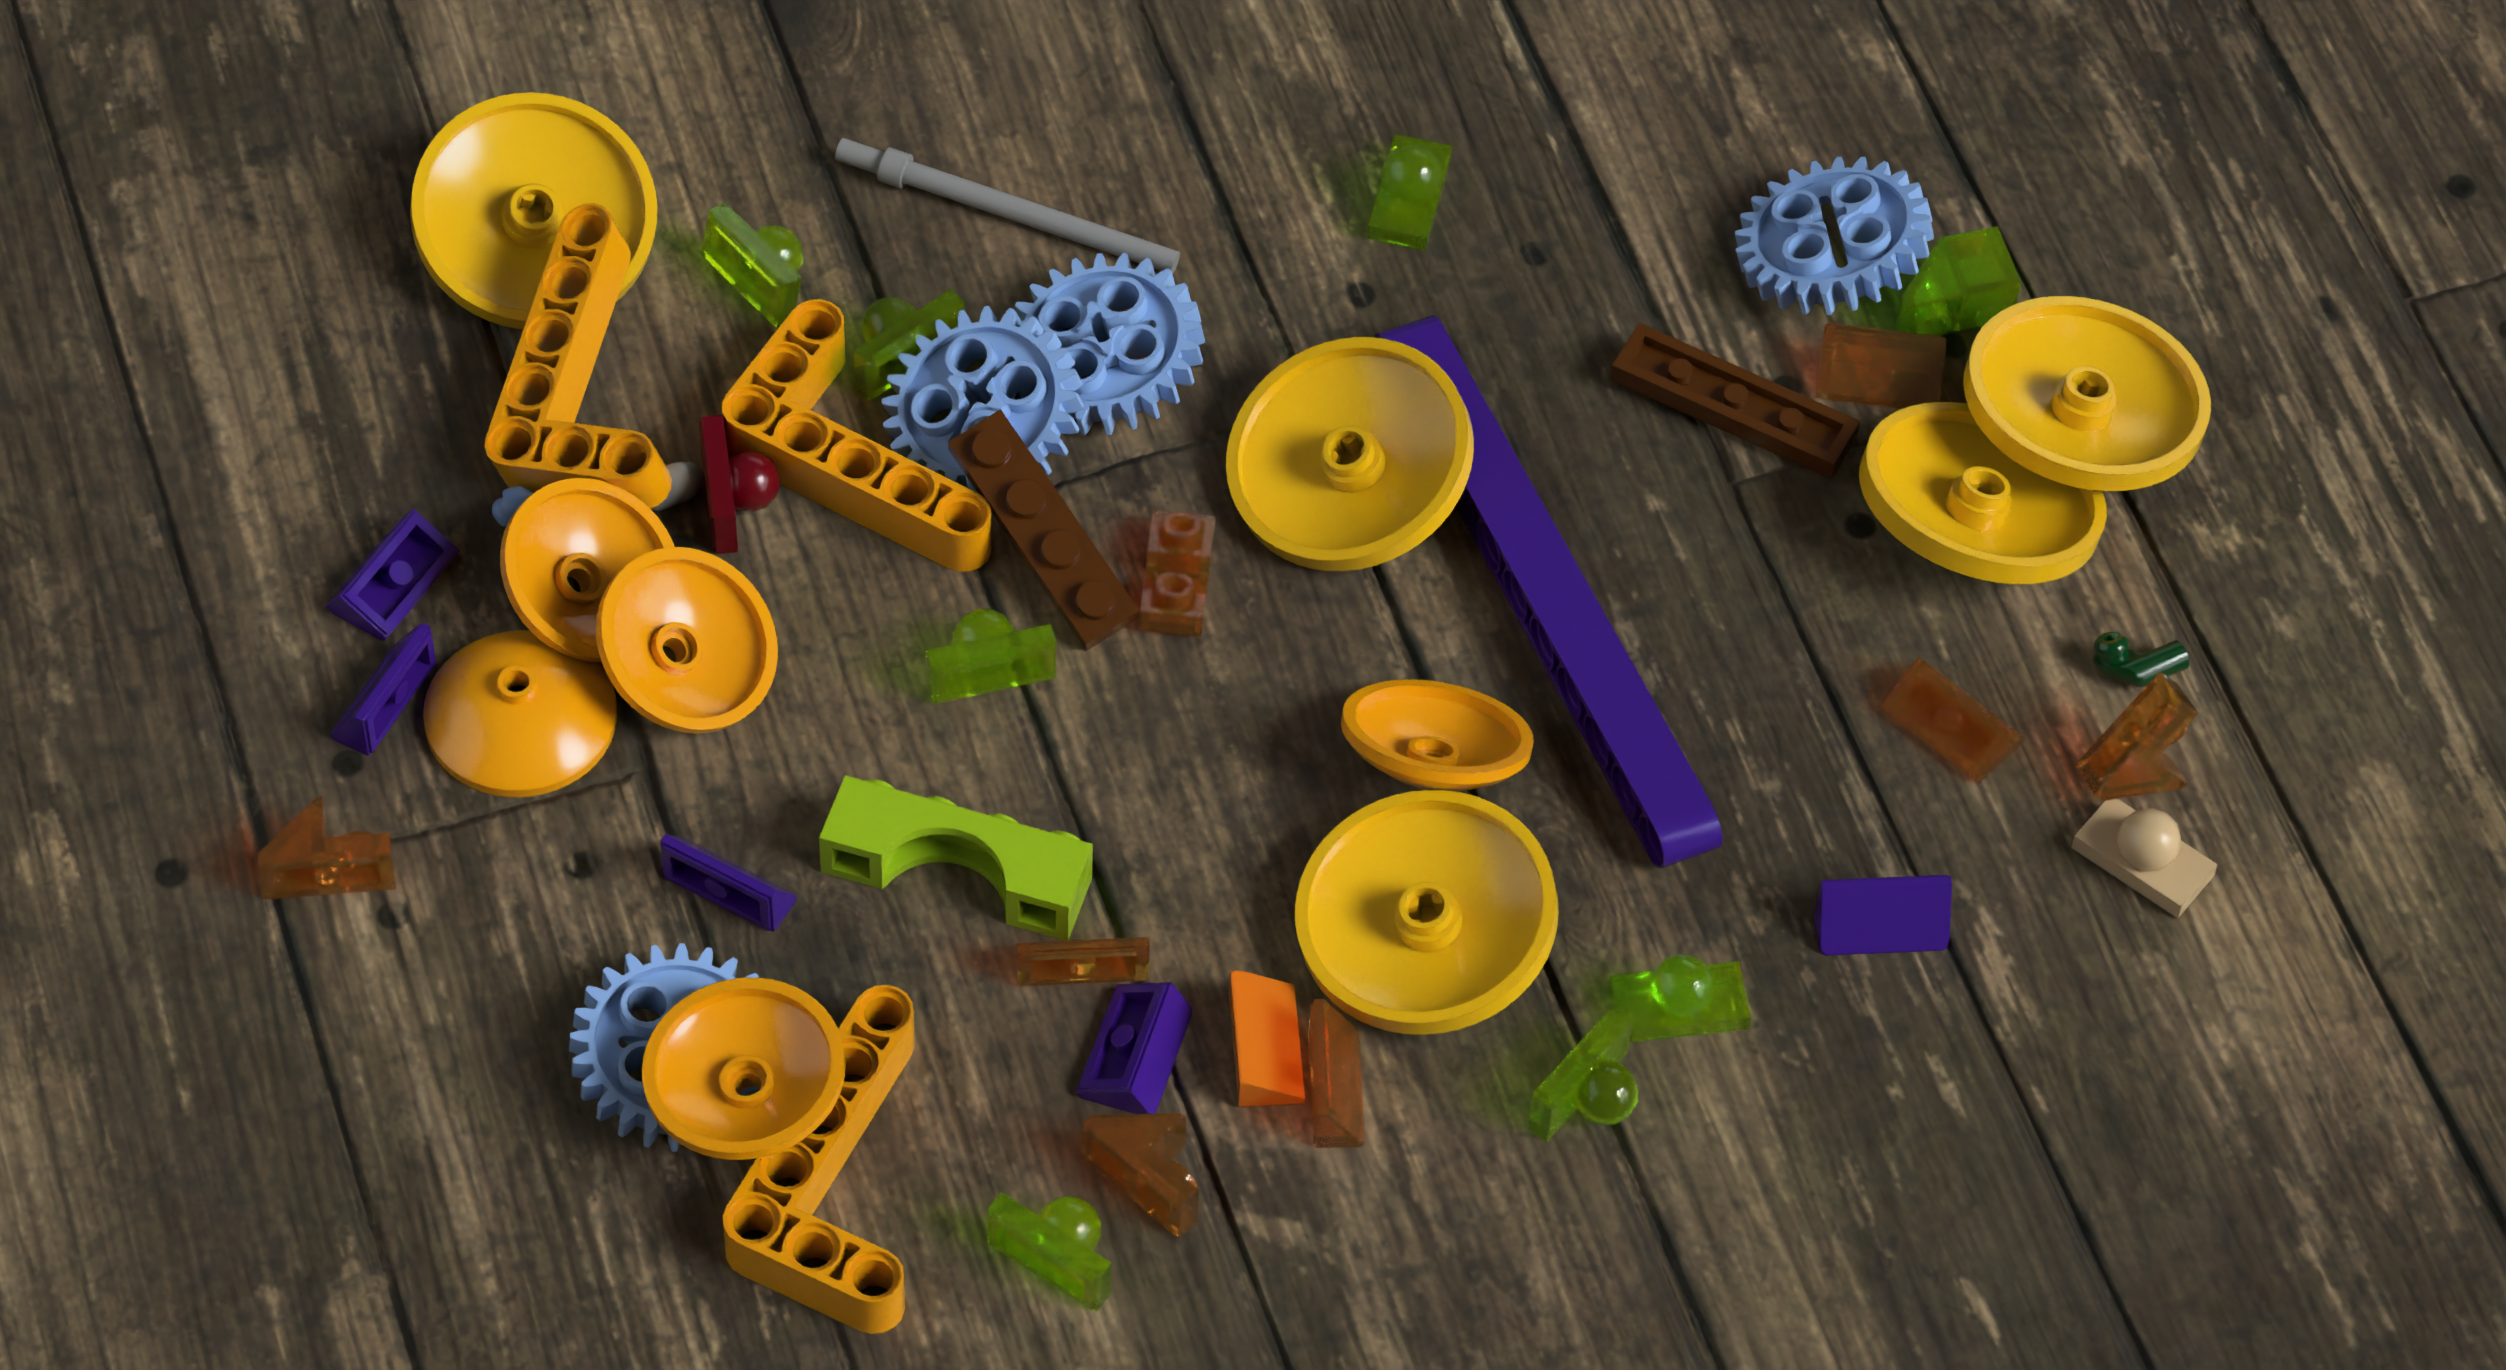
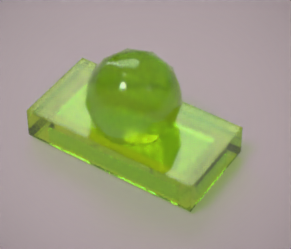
M1394 134L1388 158L1382 168V179L1369 221L1367 239L1427 250L1452 160V145Z
M726 203L708 211L701 255L776 328L780 327L797 304L802 280L798 271L804 260L801 242L793 231L780 225L763 226L754 231Z
M949 289L918 310L915 309L913 304L899 297H884L874 301L865 310L861 322V331L866 343L854 350L855 388L868 401L892 388L887 381L888 375L906 374L907 372L898 358L899 354L907 353L917 356L921 352L915 340L918 337L917 334L933 341L938 337L935 321L938 319L942 320L950 330L958 327V314L960 310H964V301L952 289Z
M975 609L964 614L954 630L953 645L926 650L927 686L932 703L936 704L1054 679L1056 677V639L1051 624L1014 631L1006 616L993 609Z
M1677 954L1665 958L1655 971L1610 976L1608 988L1620 1044L1750 1029L1752 1016L1739 961L1707 965L1694 955Z
M1615 1008L1612 1011L1609 1010L1532 1093L1528 1121L1530 1131L1548 1142L1577 1109L1586 1120L1600 1126L1615 1125L1630 1116L1638 1102L1639 1090L1634 1075L1626 1066L1620 1064L1628 1053L1633 1023L1630 1018Z
M1001 1192L987 1208L989 1245L1092 1311L1095 1310L1097 1312L1111 1295L1112 1263L1094 1252L1101 1237L1102 1224L1096 1210L1087 1200L1073 1195L1055 1197L1044 1205L1039 1215Z

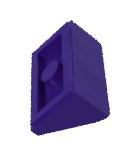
M413 508L392 526L325 607L339 618L384 641L460 550Z
M419 624L393 645L331 731L330 736L334 741L367 756L374 752L436 665L432 632L429 625Z
M665 834L660 840L664 878L767 931L775 932L796 902V894L692 841Z
M1930 875L1821 881L1814 913L1820 953L1829 956L1943 951L1947 949L1950 938L1951 876Z
M1172 982L1116 985L1076 1094L1081 1099L1141 1116H1154L1156 1114L1192 1016L1190 1004Z

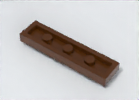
M1640 322L1612 364L1611 381L1832 479L1858 436L1860 420Z
M1001 409L948 442V450L978 494L987 500L991 507V513L1086 651L1139 618V609Z

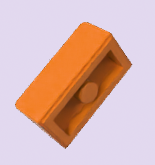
M1230 971L1229 1002L1238 1107L1305 1104L1295 985L1246 971Z

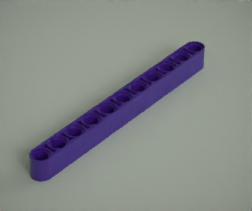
M1431 315L1375 334V338L1400 342L1427 355L1447 373L1456 386L1468 410L1474 437L1472 468L1456 508L1653 864L1657 868H1664L1720 848L1722 845L1721 826L1708 796L1439 318Z

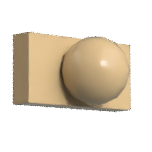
M2113 795L2106 799L2074 836L2071 847L2176 918L2180 917L2214 877L2218 865L2181 841L2178 824L2167 813L2155 808L2134 810Z

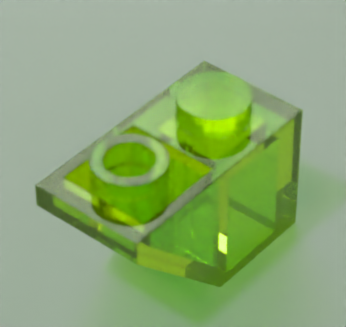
M1998 226L1939 238L1929 257L1926 258L1919 272L1901 297L1894 332L1898 343L1919 338L1934 339L1948 332L1973 327L1982 328L2000 311L2017 304L2021 281Z

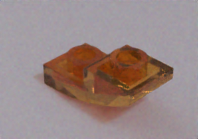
M1153 510L1147 549L1146 574L1139 614V630L1202 637L1216 516Z

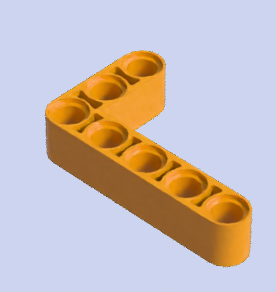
M591 203L577 206L565 215L559 226L491 420L484 447L487 456L509 488L522 486L535 493L548 484L564 479H597L632 493L651 509L667 498L672 487L670 472L651 440L645 434L634 430L575 423L631 256L629 246L609 211L601 205Z
M813 299L800 303L791 311L723 399L722 415L724 418L728 456L731 457L743 451L761 452L774 462L781 478L780 485L948 569L957 572H970L982 567L991 555V507L984 497L811 410L840 373L846 362L844 315L839 307L826 300ZM959 530H967L968 532H959Z
M877 985L865 990L857 998L838 1028L845 1053V1076L856 1074L863 1076L864 1079L858 1082H843L842 1090L835 1106L819 1125L830 1127L833 1130L825 1134L811 1133L797 1144L781 1152L756 1158L727 1204L723 1214L726 1260L734 1271L858 1331L869 1334L884 1333L893 1329L902 1320L905 1311L903 1266L899 1259L888 1250L812 1215L912 1056L915 1047L913 1002L907 993L891 985ZM879 1024L896 1026V1028L887 1031L876 1030L872 1027ZM783 1178H794L801 1181L794 1186L788 1187L775 1184L776 1181ZM755 1230L767 1233V1236L757 1240L741 1237L744 1233ZM811 1258L827 1261L825 1265L817 1268L801 1265L803 1261ZM869 1286H879L888 1290L879 1296H868L860 1292Z

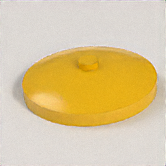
M535 92L513 93L491 98L468 108L448 122L434 137L423 154L415 174L411 195V228L419 256L428 273L451 299L469 312L489 322L506 327L524 329L559 226L568 212L582 204L594 203L601 205L609 211L626 240L631 256L617 298L618 301L633 286L648 260L657 225V197L653 178L641 152L631 138L607 116L588 105L563 96Z
M2074 296L2040 297L2014 304L2000 311L1977 334L1964 370L1963 386L1968 408L1988 439L2009 458L2026 469L2047 479L2076 488L2095 491H2128L2149 487L2171 478L2184 469L2193 459L2201 445L2210 420L2211 398L2209 388L2199 365L2186 348L2170 333L2149 319L2126 308L2101 300Z
M1351 337L1324 342L1310 347L1281 363L1255 387L1241 407L1233 424L1226 452V474L1231 497L1238 512L1255 537L1270 551L1287 561L1299 566L1322 571H1352L1377 566L1391 561L1418 546L1433 534L1453 511L1465 489L1472 468L1474 454L1472 423L1468 410L1450 377L1436 362L1417 349L1400 342L1375 337Z
M1923 403L1909 406L1890 414L1873 430L1860 462L1859 480L1863 496L1875 517L1896 539L1920 556L1937 565L1980 580L2004 584H2037L2068 576L2080 569L2092 557L2107 519V507L2103 491L2087 490L2061 484L2042 477L2013 461L1999 450L1982 432L1974 420L1967 403Z
M1420 790L1392 795L1373 802L1348 816L1322 840L1313 852L1301 876L1295 902V927L1298 942L1306 966L1321 991L1341 1010L1363 1023L1390 1032L1412 1035L1440 1034L1460 1030L1492 1017L1515 1001L1532 984L1547 961L1554 944L1559 915L1558 896L1552 869L1545 852L1531 831L1508 811L1490 801L1470 794L1448 790Z

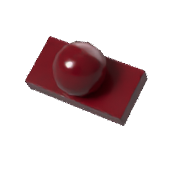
M723 415L701 417L702 421H699V434L712 549L716 550V554L738 552L735 509L754 512L766 508L776 498L781 478L772 459L761 452L743 451L728 458Z

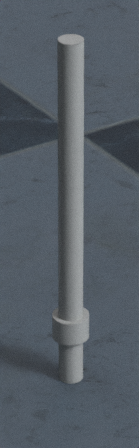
M842 138L838 144L835 154L836 161L877 174L879 182L900 189L907 184L1118 257L1122 253H1127L1130 261L1139 264L1146 258H1149L1152 261L1153 268L1159 271L1169 268L1173 274L1178 265L1179 251L914 162L912 154L888 147L884 152L846 138Z

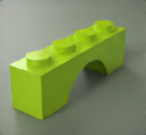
M845 775L819 837L821 873L883 890L895 877L918 865L934 862L959 864L977 871L996 888L1004 905L1007 925L1067 942L1092 880L1093 844L1081 841L1071 833L1059 830L1048 832L1020 824L1015 819L1004 814L992 813L987 815L958 807L952 801L943 797L930 796L926 798L904 792L877 779L861 780Z

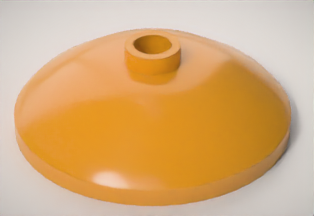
M564 479L537 490L516 509L510 518L501 543V576L513 609L525 626L539 640L571 658L602 663L596 638V620L598 608L607 586L621 569L637 557L656 549L675 546L661 520L643 501L632 493L597 479ZM567 576L574 578L579 583L580 592L575 591L570 586Z
M666 547L647 552L627 564L614 576L607 586L598 608L596 620L597 645L603 667L610 681L632 708L662 727L694 734L711 733L728 728L754 711L767 695L772 685L777 667L778 644L771 614L753 584L734 566L713 554L685 547ZM663 646L669 647L674 652L676 662L671 661L666 656Z
M515 630L483 637L453 654L437 671L430 683L424 701L423 718L426 738L432 753L440 765L455 779L470 788L495 796L532 797L550 793L570 785L588 773L599 762L614 736L617 723V704L613 684L601 663L571 658L546 645L530 630ZM519 686L527 687L519 692H512L508 690L510 688Z
M1402 679L1383 681L1365 686L1354 692L1346 700L1341 717V728L1345 738L1365 761L1390 777L1422 790L1458 792L1500 783L1521 771L1528 764L1534 743L1529 725L1509 706L1481 692L1438 681Z
M735 978L705 986L691 993L674 1005L663 1016L652 1032L645 1048L642 1062V1082L646 1100L654 1118L661 1128L678 1143L692 1151L714 1158L727 1160L755 1159L781 1152L797 1144L815 1131L826 1119L835 1106L842 1090L846 1068L842 1039L834 1020L827 1010L808 993L795 986L773 979ZM747 1087H757L760 1089L752 1095H739Z

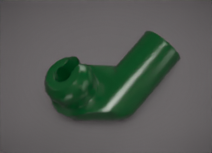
M2118 632L2103 633L2094 642L2096 655L2093 657V662L2101 674L2136 687L2148 686L2189 667L2188 654L2184 646L2177 640L2146 653L2128 649V639L2123 635L2121 636Z

